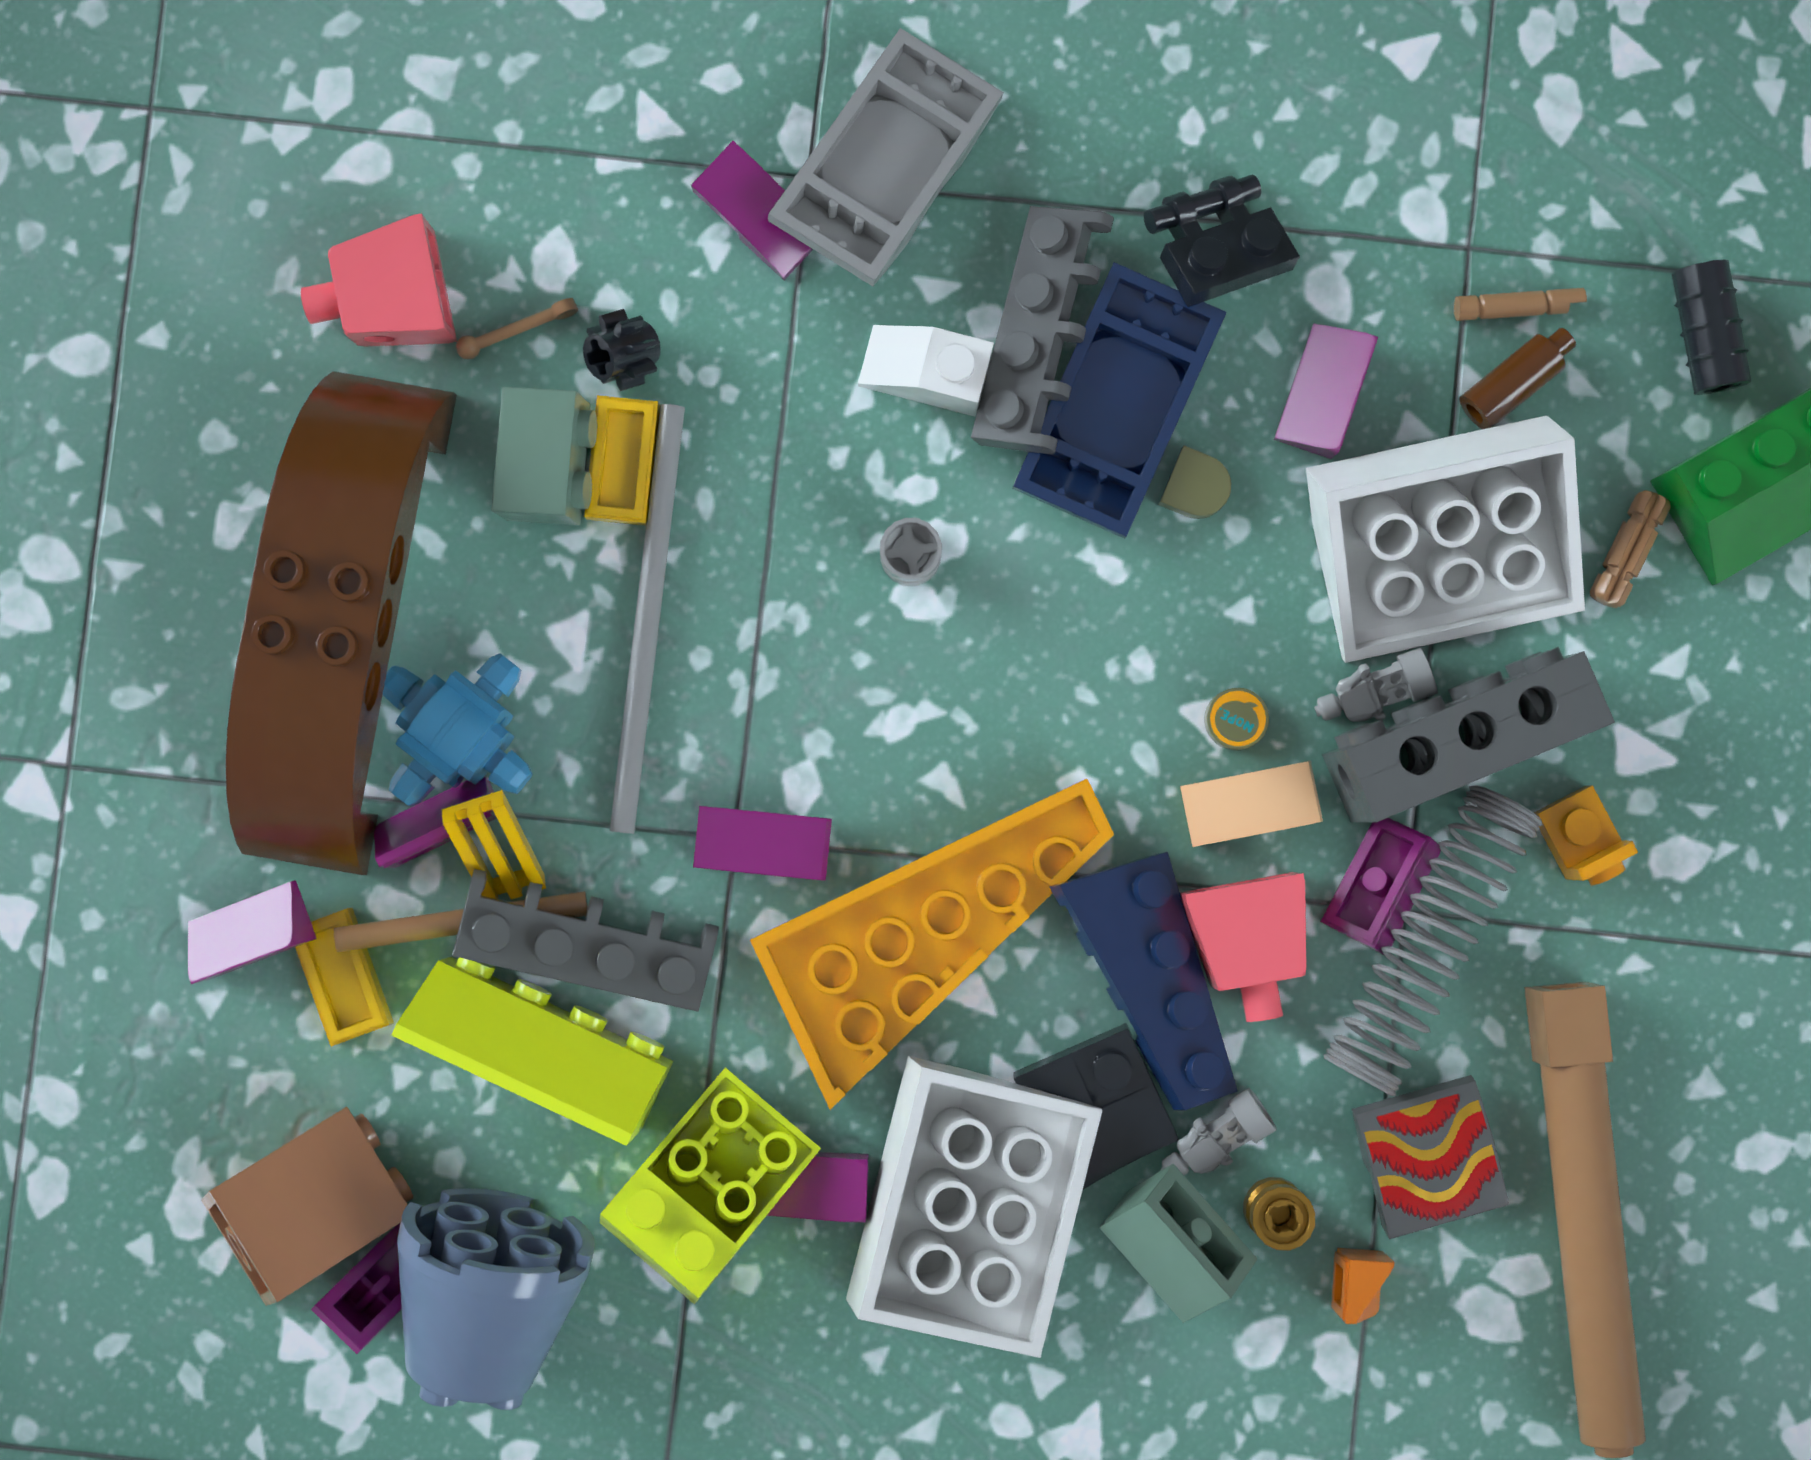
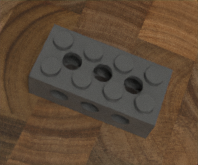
M1559 647L1542 653L1537 652L1506 665L1505 668L1509 677L1503 679L1500 671L1485 677L1480 676L1448 689L1452 701L1444 703L1442 696H1438L1430 700L1419 701L1391 713L1395 722L1392 726L1386 728L1383 720L1372 724H1364L1335 736L1334 739L1338 748L1322 754L1350 822H1379L1615 723L1585 651L1567 656L1562 655ZM1518 703L1521 707V714L1519 712ZM1460 724L1462 725L1465 732L1464 743L1462 742L1459 736ZM1401 746L1406 749L1409 757L1406 770L1399 759Z

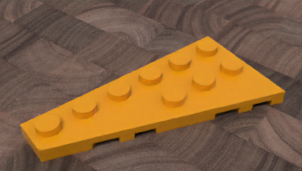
M1088 779L1071 785L750 939L830 1110L856 1083L886 1057L888 1052L917 1024L919 1025L986 960L1012 932L1016 931L1052 894L1050 886L1066 882L1114 836L1113 830Z

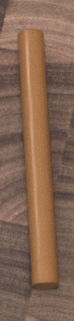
M585 891L542 897L539 899L537 909L572 917L586 916L588 908ZM525 900L514 901L512 903L524 905ZM463 909L335 927L334 940L337 952L457 935Z

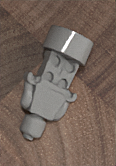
M1420 647L1398 655L1396 657L1397 661L1391 663L1392 666L1370 673L1368 664H1361L1350 677L1338 682L1336 687L1338 696L1331 693L1317 699V706H1314L1317 716H1322L1323 720L1328 721L1339 717L1343 710L1351 722L1366 721L1373 717L1377 720H1382L1385 718L1384 706L1410 698L1413 702L1438 694L1431 668L1423 650Z
M1248 1087L1228 1101L1230 1107L1225 1109L1226 1113L1216 1120H1212L1206 1125L1201 1118L1196 1119L1193 1122L1194 1128H1191L1188 1135L1178 1140L1177 1148L1180 1154L1173 1152L1164 1158L1161 1170L1174 1164L1183 1175L1188 1173L1189 1166L1195 1173L1203 1174L1214 1171L1220 1164L1230 1165L1233 1162L1229 1154L1230 1152L1250 1140L1258 1143L1277 1130L1276 1125L1256 1094Z

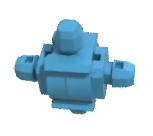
M499 653L490 657L477 671L481 677L475 684L455 670L450 674L446 682L435 674L422 686L424 682L422 679L404 667L392 666L386 674L383 696L397 709L401 710L405 707L395 724L406 732L397 739L396 745L414 759L408 766L404 763L401 764L390 781L389 791L402 802L412 807L422 802L435 788L430 783L436 776L444 783L456 788L464 778L476 785L489 772L491 773L488 778L489 781L506 792L518 794L533 774L529 765L514 751L511 750L507 754L505 753V750L515 737L504 728L512 721L513 715L497 703L502 694L509 697L520 680L522 670Z

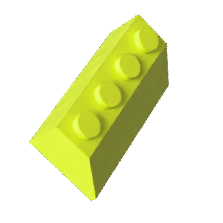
M453 957L437 961L396 1023L391 1036L625 1146L633 1140L643 1128L674 1062L661 1055L665 1048L662 1044L632 1031L627 1039L605 1029L608 1020L596 1012L574 1005L570 1013L549 1003L548 1001L552 994L534 983L517 979L513 986L492 976L495 970L493 965L458 958L457 960Z

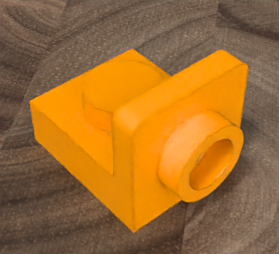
M1593 785L1584 786L1534 812L1541 818L1543 825L1539 826L1540 832L1566 880L1584 881L1588 879L1592 886L1603 883L1624 872L1626 868L1622 861L1638 853L1633 841L1621 840Z

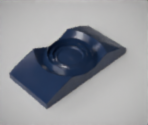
M1114 262L1085 325L1084 340L1082 343H1077L1060 382L1071 386L1068 401L1051 400L1045 414L1041 434L1058 440L1055 454L1028 452L1012 489L1125 539L1227 312L1205 302L1188 307L1178 290Z

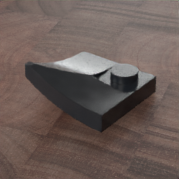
M1127 1023L1013 1072L1016 1084L1102 1109L1083 1190L1118 1169L1179 1140Z

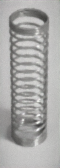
M1478 785L1469 786L1470 791L1466 792V797H1463L1466 805L1457 807L1459 815L1469 825L1457 822L1448 825L1450 833L1461 843L1449 840L1438 842L1441 851L1452 861L1441 858L1429 860L1431 868L1445 880L1428 875L1419 877L1422 886L1438 899L1420 893L1410 895L1412 903L1430 917L1412 911L1400 912L1403 921L1423 936L1399 928L1391 930L1393 938L1416 955L1391 946L1381 948L1384 956L1410 975L1382 964L1372 965L1374 973L1403 994L1373 982L1362 983L1365 991L1396 1013L1361 999L1352 1000L1356 1009L1391 1033L1352 1017L1343 1018L1346 1026L1383 1052L1349 1037L1334 1035L1336 1043H1329L1330 1048L1326 1049V1054H1323L1324 1059L1390 1096H1396L1395 1091L1399 1090L1398 1085H1402L1401 1079L1352 1046L1405 1069L1412 1068L1411 1064L1359 1027L1414 1051L1421 1050V1047L1417 1042L1386 1023L1368 1009L1423 1033L1431 1031L1426 1024L1375 990L1433 1015H1439L1440 1011L1384 972L1416 984L1442 997H1450L1447 990L1424 977L1391 953L1407 958L1454 980L1460 979L1456 972L1431 958L1400 935L1426 944L1463 962L1469 961L1468 956L1441 941L1410 918L1438 927L1472 944L1479 943L1477 938L1448 922L1419 900L1450 910L1484 927L1489 926L1486 920L1453 902L1433 888L1428 882L1457 891L1493 909L1498 908L1497 903L1463 885L1443 871L1437 864L1469 874L1501 891L1508 890L1506 885L1473 868L1454 855L1445 846L1483 858L1512 874L1517 873L1515 867L1483 851L1460 835L1454 828L1475 833L1500 844L1518 855L1525 856L1527 854L1523 848L1491 833L1470 818L1464 811L1480 814L1510 831L1529 838H1536V832L1540 831L1539 826L1543 825L1541 818L1534 812L1512 799Z

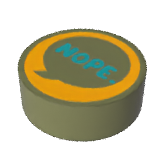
M1231 688L1220 692L1209 702L1205 710L1204 724L1209 737L1217 745L1229 750H1241L1255 745L1263 738L1268 728L1269 714L1264 701L1256 693L1245 688Z

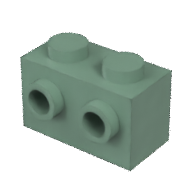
M502 387L491 511L507 521L580 526L581 509L589 508L592 497V478L590 472L585 471L587 447L593 448L596 443L597 415L594 410H590L591 404L577 391Z
M1174 1164L1129 1189L1099 1227L1183 1323L1231 1299L1257 1261L1256 1256Z

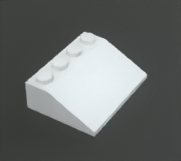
M1547 415L1306 468L1312 525L1341 656L1345 663L1585 611L1574 437Z
M908 1056L846 1300L856 1317L869 1322L1041 1358L1102 1109L967 1069Z

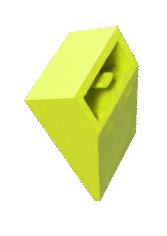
M724 1068L600 1213L599 1223L695 1304L821 1148L727 1068Z

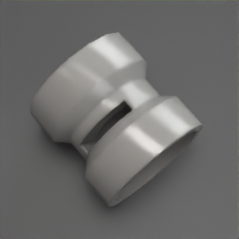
M904 518L894 522L885 530L880 541V559L885 573L894 582L903 586H918L926 583L936 574L941 563L942 543L938 532L930 523L919 518Z

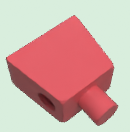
M421 213L411 215L332 246L328 250V258L333 281L301 288L302 305L309 323L315 324L341 318L345 335L357 346L449 344L457 342L435 230Z
M1290 872L1180 892L1193 940L1211 987L1218 991L1240 988L1246 1022H1258L1282 1017L1283 1011L1277 981L1306 975L1304 873Z

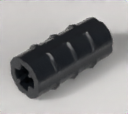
M1723 259L1697 263L1676 270L1672 274L1677 301L1674 306L1678 308L1682 327L1680 336L1684 338L1688 359L1685 366L1689 367L1694 395L1722 392L1747 385L1751 382L1746 355L1749 350L1745 348L1741 328L1743 319L1739 318L1735 297L1737 289L1733 286L1729 260Z

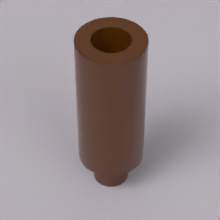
M1559 328L1548 338L1540 334L1533 336L1459 397L1461 407L1466 415L1481 429L1494 427L1565 369L1566 364L1563 357L1576 347L1573 336L1564 328Z

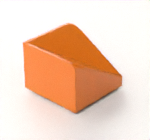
M1337 1248V1251H1335L1331 1308L1345 1324H1357L1378 1313L1381 1286L1395 1264L1383 1251Z

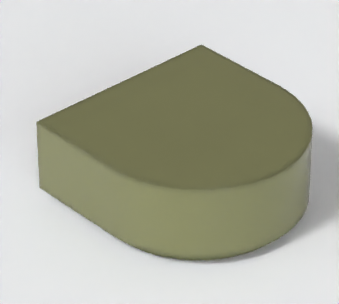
M1183 446L1158 505L1193 519L1210 517L1225 505L1230 496V475L1226 467L1219 460Z

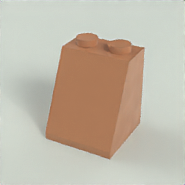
M348 1107L343 1108L213 1188L201 1200L265 1306L284 1299L401 1223L402 1214L407 1206V1202L413 1199L410 1187L397 1168L392 1167L386 1170L375 1153L374 1149L379 1147L381 1143L370 1122L363 1114L353 1117Z

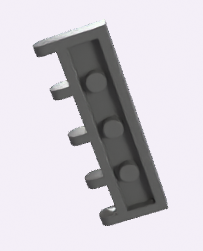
M1030 206L971 438L979 445L1042 454H1055L1058 440L1041 434L1049 400L1068 401L1071 386L1060 381H1054L1063 343H1082L1084 340L1086 328L1078 323L1069 322L1078 284H1098L1101 270L1094 265L1084 263L1091 233L1111 232L1114 217L1101 211Z
M474 869L452 956L699 1012L719 926L706 923L701 932L699 946L660 937L664 913L651 911L646 932L640 933L599 923L604 899L593 896L590 898L585 919L537 909L542 884L529 883L524 905L482 896L481 894L486 886L487 872Z

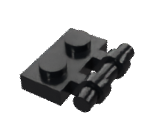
M1253 174L1239 179L1231 175L1214 180L1210 183L1209 189L1192 195H1188L1186 192H1179L1167 196L1163 199L1162 205L1144 212V223L1149 233L1156 234L1169 229L1175 241L1165 244L1160 259L1188 307L1289 272L1294 269L1300 258L1271 207L1250 214L1244 203L1261 196L1260 182ZM1216 213L1222 224L1202 230L1197 219Z

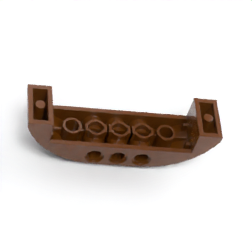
M333 371L325 376L312 390L296 418L279 461L267 503L230 700L226 745V794L230 824L236 844L242 854L367 875L378 814L361 812L427 456L428 452L446 455L457 397L454 392Z

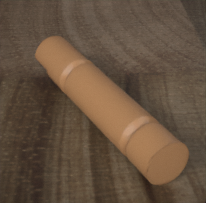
M1584 288L1547 290L1545 293L1541 290L1483 294L1479 297L1476 295L1456 296L1454 300V316L1456 321L1476 320L1478 317L1480 319L1538 316L1544 313L1547 315L1567 314L1570 303L1587 302V295Z

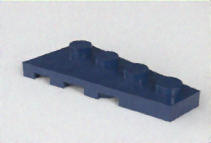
M1168 852L1151 855L1050 886L1059 905L1066 906L1079 929L1075 934L1087 956H1094L1110 986L1106 990L1116 1008L1124 1010L1138 1035L1135 1042L1173 1110L1185 1111L1238 1092Z

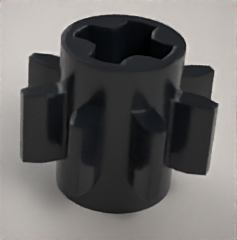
M620 309L600 315L599 325L587 328L586 332L589 336L585 339L583 345L584 360L591 374L601 380L603 384L616 380L619 390L624 391L645 384L644 376L657 372L658 368L655 363L660 357V341L654 328L644 321L641 315L628 319L625 310Z

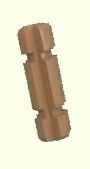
M1647 490L1635 495L1627 512L1631 518L1627 522L1623 521L1602 564L1606 571H1603L1602 574L1598 573L1591 587V598L1612 608L1621 607L1625 604L1633 587L1629 581L1633 577H1638L1658 535V532L1654 529L1658 524L1663 525L1671 508L1668 499Z

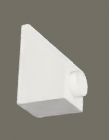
M873 325L858 386L976 417L994 342L936 327Z

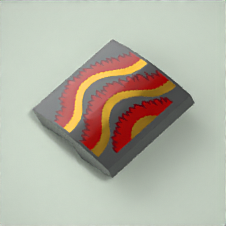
M1472 1075L1352 1109L1362 1159L1371 1175L1381 1225L1389 1239L1509 1205L1494 1139L1476 1081Z

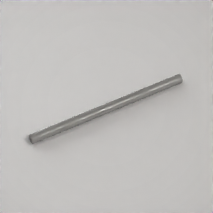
M661 404L610 823V831L630 834L635 832L685 413L684 407L672 404Z

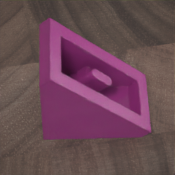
M401 1223L396 1225L311 1309L356 1354L366 1347L402 1310L397 1245Z

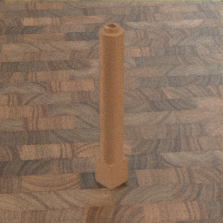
M1586 981L1524 987L1532 1061L1540 1064L1580 1441L1584 1445L1594 1447L1595 1454L1600 1457H1628L1634 1454L1635 1446H1639L1646 1441L1605 1066L1606 1062H1613L1606 990L1604 985Z

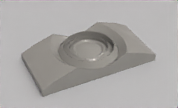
M900 28L768 214V221L869 285L874 286L909 243L944 185L961 167L999 105L1004 92Z

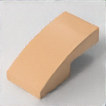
M1311 761L1180 786L1192 847L1323 822Z

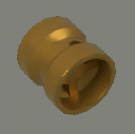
M1268 1177L1257 1181L1248 1190L1243 1201V1214L1248 1226L1265 1245L1276 1250H1292L1302 1246L1311 1237L1315 1228L1314 1208L1311 1201L1291 1182L1282 1178Z

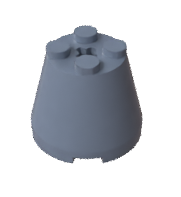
M477 1188L442 1190L440 1201L437 1203L422 1206L410 1202L405 1207L397 1239L405 1364L410 1377L421 1386L419 1396L422 1400L440 1407L452 1406L458 1401L487 1403L491 1407L501 1410H513L522 1405L524 1393L532 1386L590 1271L595 1241L590 1230L574 1216L563 1217V1222L540 1211L531 1209L534 1198L505 1191Z

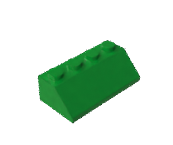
M1811 388L1650 480L1657 494L1670 501L1671 508L1669 514L1712 586L1811 530Z

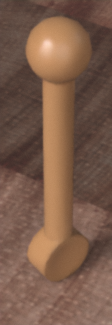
M566 298L554 303L549 309L479 337L463 336L456 344L457 353L463 359H474L482 348L552 320H561L573 316L578 312L574 298Z

